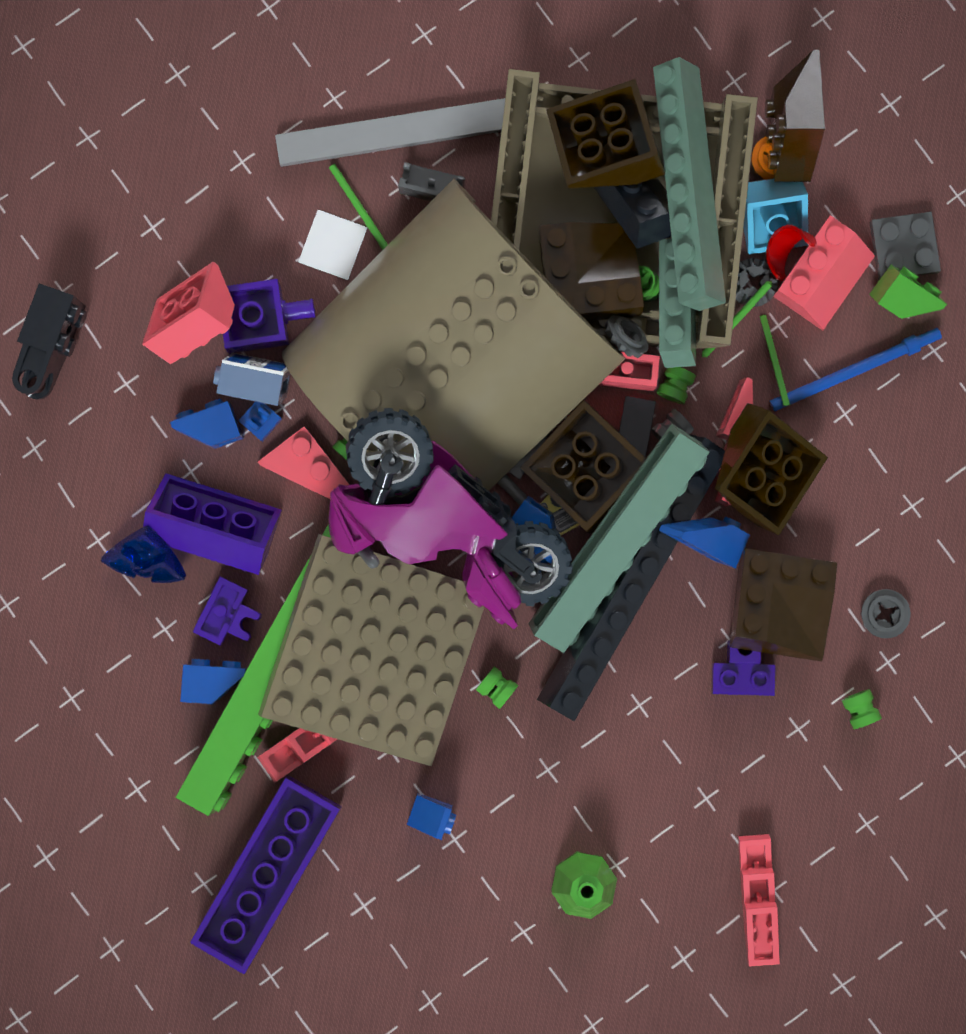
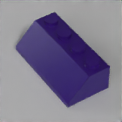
M165 473L145 511L141 538L259 575L268 556L282 510Z

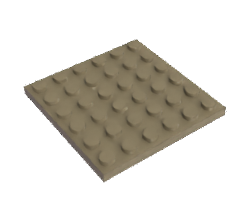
M318 534L258 715L276 722L432 766L484 606L478 607L471 602L467 596L468 593L464 581L412 564H406L376 552L374 554L379 559V566L372 569L368 567L358 553L347 554L338 551L330 537Z

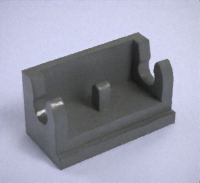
M405 162L398 189L400 194L432 201L453 179L463 187L465 178Z

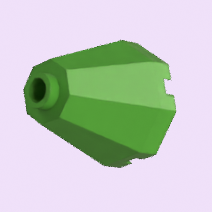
M577 851L556 865L551 892L566 914L592 919L613 904L617 878L602 856ZM584 886H590L591 891L585 893L584 891L581 892V889Z

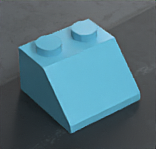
M774 179L748 182L743 227L748 255L766 252L771 236L778 228L784 225H794L808 232V193L803 182H774ZM802 239L794 247L807 246L808 244Z

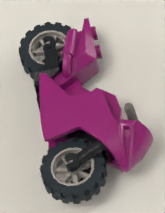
M384 408L383 412L372 411L369 413V417L365 419L362 417L357 421V427L355 429L352 428L348 435L349 441L346 443V453L350 473L354 480H358L359 484H339L330 492L329 532L333 545L338 551L347 554L358 553L368 567L373 569L379 566V559L369 547L375 540L381 541L389 554L406 564L436 560L438 551L461 549L467 552L463 569V581L468 598L476 606L481 607L483 605L499 624L503 625L506 623L513 629L518 626L513 609H516L521 603H526V606H535V603L541 602V604L547 603L549 598L552 596L557 597L561 593L563 586H567L569 583L568 575L572 574L573 569L571 564L572 557L565 539L560 536L559 532L555 528H548V525L539 522V525L534 524L533 521H525L523 525L515 524V521L511 518L510 506L501 501L499 494L495 491L493 493L489 492L483 487L481 480L477 476L474 478L447 450L436 442L431 441L427 428L421 424V421L415 415L411 417L405 410L399 409V412L393 411V408ZM394 434H400L405 437L399 442L397 440L393 441ZM371 442L377 446L378 451L366 453V449ZM409 443H412L413 454L399 451ZM375 459L373 466H371L368 460ZM402 459L407 460L409 462L405 466H403ZM534 547H541L544 549L537 555H535L534 553ZM551 554V565L540 562ZM541 570L547 572L544 575H542ZM511 571L517 572L519 574L518 577L515 578Z

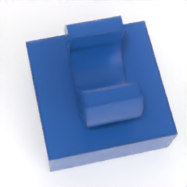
M255 401L238 421L263 442L282 421V418L265 403Z

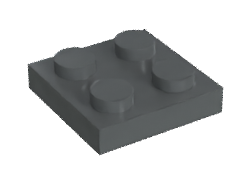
M932 211L874 219L869 222L878 281L891 264L899 270L905 266L918 276L937 274L941 271Z

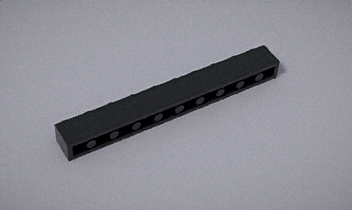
M690 434L709 451L705 465L693 474L688 481L689 484L686 491L681 496H677L670 506L668 516L656 525L649 542L644 547H640L635 554L631 567L627 571L622 572L616 581L612 593L604 597L598 605L594 618L585 623L580 630L578 640L563 653L537 698L541 703L572 721L576 720L678 542L659 531L661 525L691 520L721 468L725 450L705 437Z

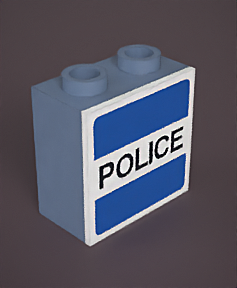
M231 353L222 360L221 366L216 367L213 384L218 385L217 394L278 406L287 397L291 374L285 363Z

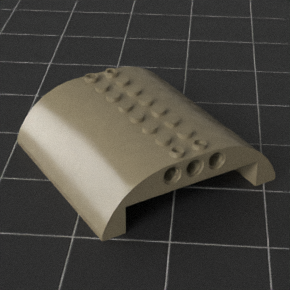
M509 69L491 222L543 275L539 225L566 222L618 223L594 187L568 189L546 109L601 90L539 83L540 72ZM726 94L722 104L703 102L726 303L701 311L696 310V349L731 345L757 97ZM641 95L664 168L656 96ZM665 175L657 177L666 189ZM659 241L638 249L635 247L638 266H646L659 276ZM658 297L651 302H644L641 316L627 317L642 329L650 347H659ZM608 319L587 321L600 336H605L611 341V338L605 333V323Z
M453 179L282 351V358L290 374L305 395L347 441H349L348 435L351 429L357 427V421L362 417L364 419L369 417L370 412L375 410L383 412L384 408H393V411L399 412V409L405 410L409 416L413 417L415 415L421 421V424L425 425L431 441L436 442L447 450L474 478L477 476L481 480L483 487L489 491L611 374L626 357L605 336H600L474 204L476 202L475 199ZM394 434L393 441L397 440L399 442L405 437L400 434ZM371 442L366 449V453L378 451L377 446ZM409 443L399 451L413 454L412 443ZM375 459L368 460L369 464L373 466ZM402 459L403 466H405L409 461Z

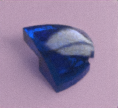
M149 525L125 537L101 558V562L108 567L132 578H136V575L144 578L152 577L151 582L172 583L185 580L186 573L177 556Z

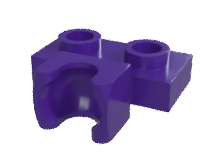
M219 577L193 633L220 646L227 633L249 642L252 636L243 629L242 623L246 618L260 620L262 614L242 605L249 590L223 577Z
M728 640L727 663H712L711 694L775 696V665L760 664L761 652L749 650L748 654L741 655L737 648L730 647V640Z

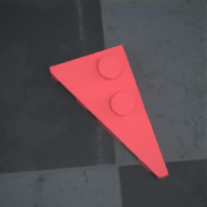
M305 426L258 461L261 467L330 499V492L339 484L349 485Z

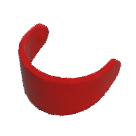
M784 225L778 228L768 242L766 250L767 263L773 275L780 281H784L786 278V260L795 244L802 239L812 247L817 244L813 235L794 225Z

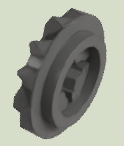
M750 258L739 263L736 300L745 305L759 290L754 286L743 289L749 281L748 274H751L754 278L763 275L764 277L759 282V287L761 288L766 281H772V287L754 307L766 304L776 293L778 279L773 275L765 260Z
M612 315L606 321L605 333L611 338L610 342L618 347V351L622 350L627 356L631 357L633 355L637 358L647 352L648 342L646 336L634 321L619 315Z
M882 589L871 593L863 601L860 615L863 626L873 636L893 638L900 635L907 628L911 612L907 600L900 593L890 589ZM878 603L885 609L896 607L893 613L889 615L891 624L885 619L874 620L881 613Z

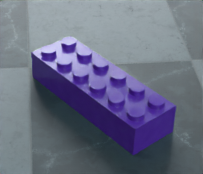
M287 776L190 943L240 973L245 974L342 806L291 776Z

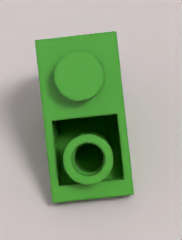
M892 264L869 294L879 305L901 319L942 310L947 305L940 297L942 291L927 281L925 285H922L916 281L919 276L905 266L899 270Z

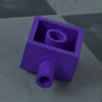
M278 279L227 286L235 307L231 317L233 319L232 325L223 334L224 347L230 354L289 345L287 331L289 321L316 318L313 298L286 303L283 300L281 284Z

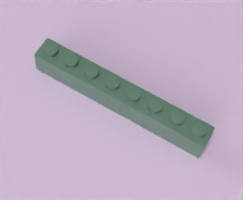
M678 57L654 66L653 71L678 300L681 305L701 311L726 303L700 69Z
M670 425L571 563L573 569L572 574L568 575L569 583L567 586L561 588V593L557 597L552 596L549 598V602L542 604L528 623L534 636L563 653L569 646L575 644L579 638L580 630L587 621L594 618L598 605L603 598L612 593L617 579L622 572L627 571L631 567L634 556L640 547H644L649 542L653 529L668 516L670 506L677 496H681L686 491L690 478L705 465L709 451L701 442L675 425Z

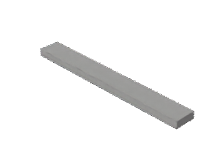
M505 98L277 134L275 138L279 163L283 167L502 132Z

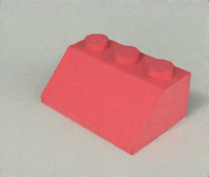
M831 215L814 236L817 244L814 247L807 246L773 296L822 331L875 257L853 230Z
M211 262L156 300L142 345L169 364L176 362L180 358H186L193 350L199 346H205L218 334L226 333L232 325L233 319L231 317L235 304L218 264Z

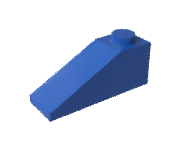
M709 517L663 524L659 531L705 557L735 569L750 537V534L740 529L741 523L728 517H724L723 521Z

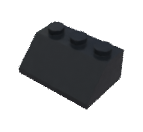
M657 177L634 185L594 187L637 249L672 237L667 190Z

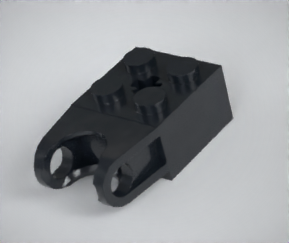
M40 283L38 284L17 342L22 344V348L12 375L15 388L32 399L40 400L50 395L66 357H70L75 349L76 340L73 338L77 328H82L87 316V311H84L86 306L75 296ZM24 372V375H23V378H22V385H21V384H20V376H21V374ZM37 377L35 384L29 388L31 379ZM46 382L45 389L40 393H36L43 387L44 383Z

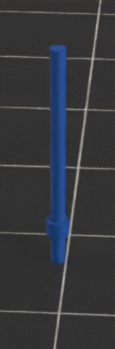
M934 328L918 336L913 334L902 339V343L790 391L787 393L790 405L905 354L911 356L921 351V347L942 339L941 332L938 328ZM781 396L769 401L774 412L786 407L783 406Z

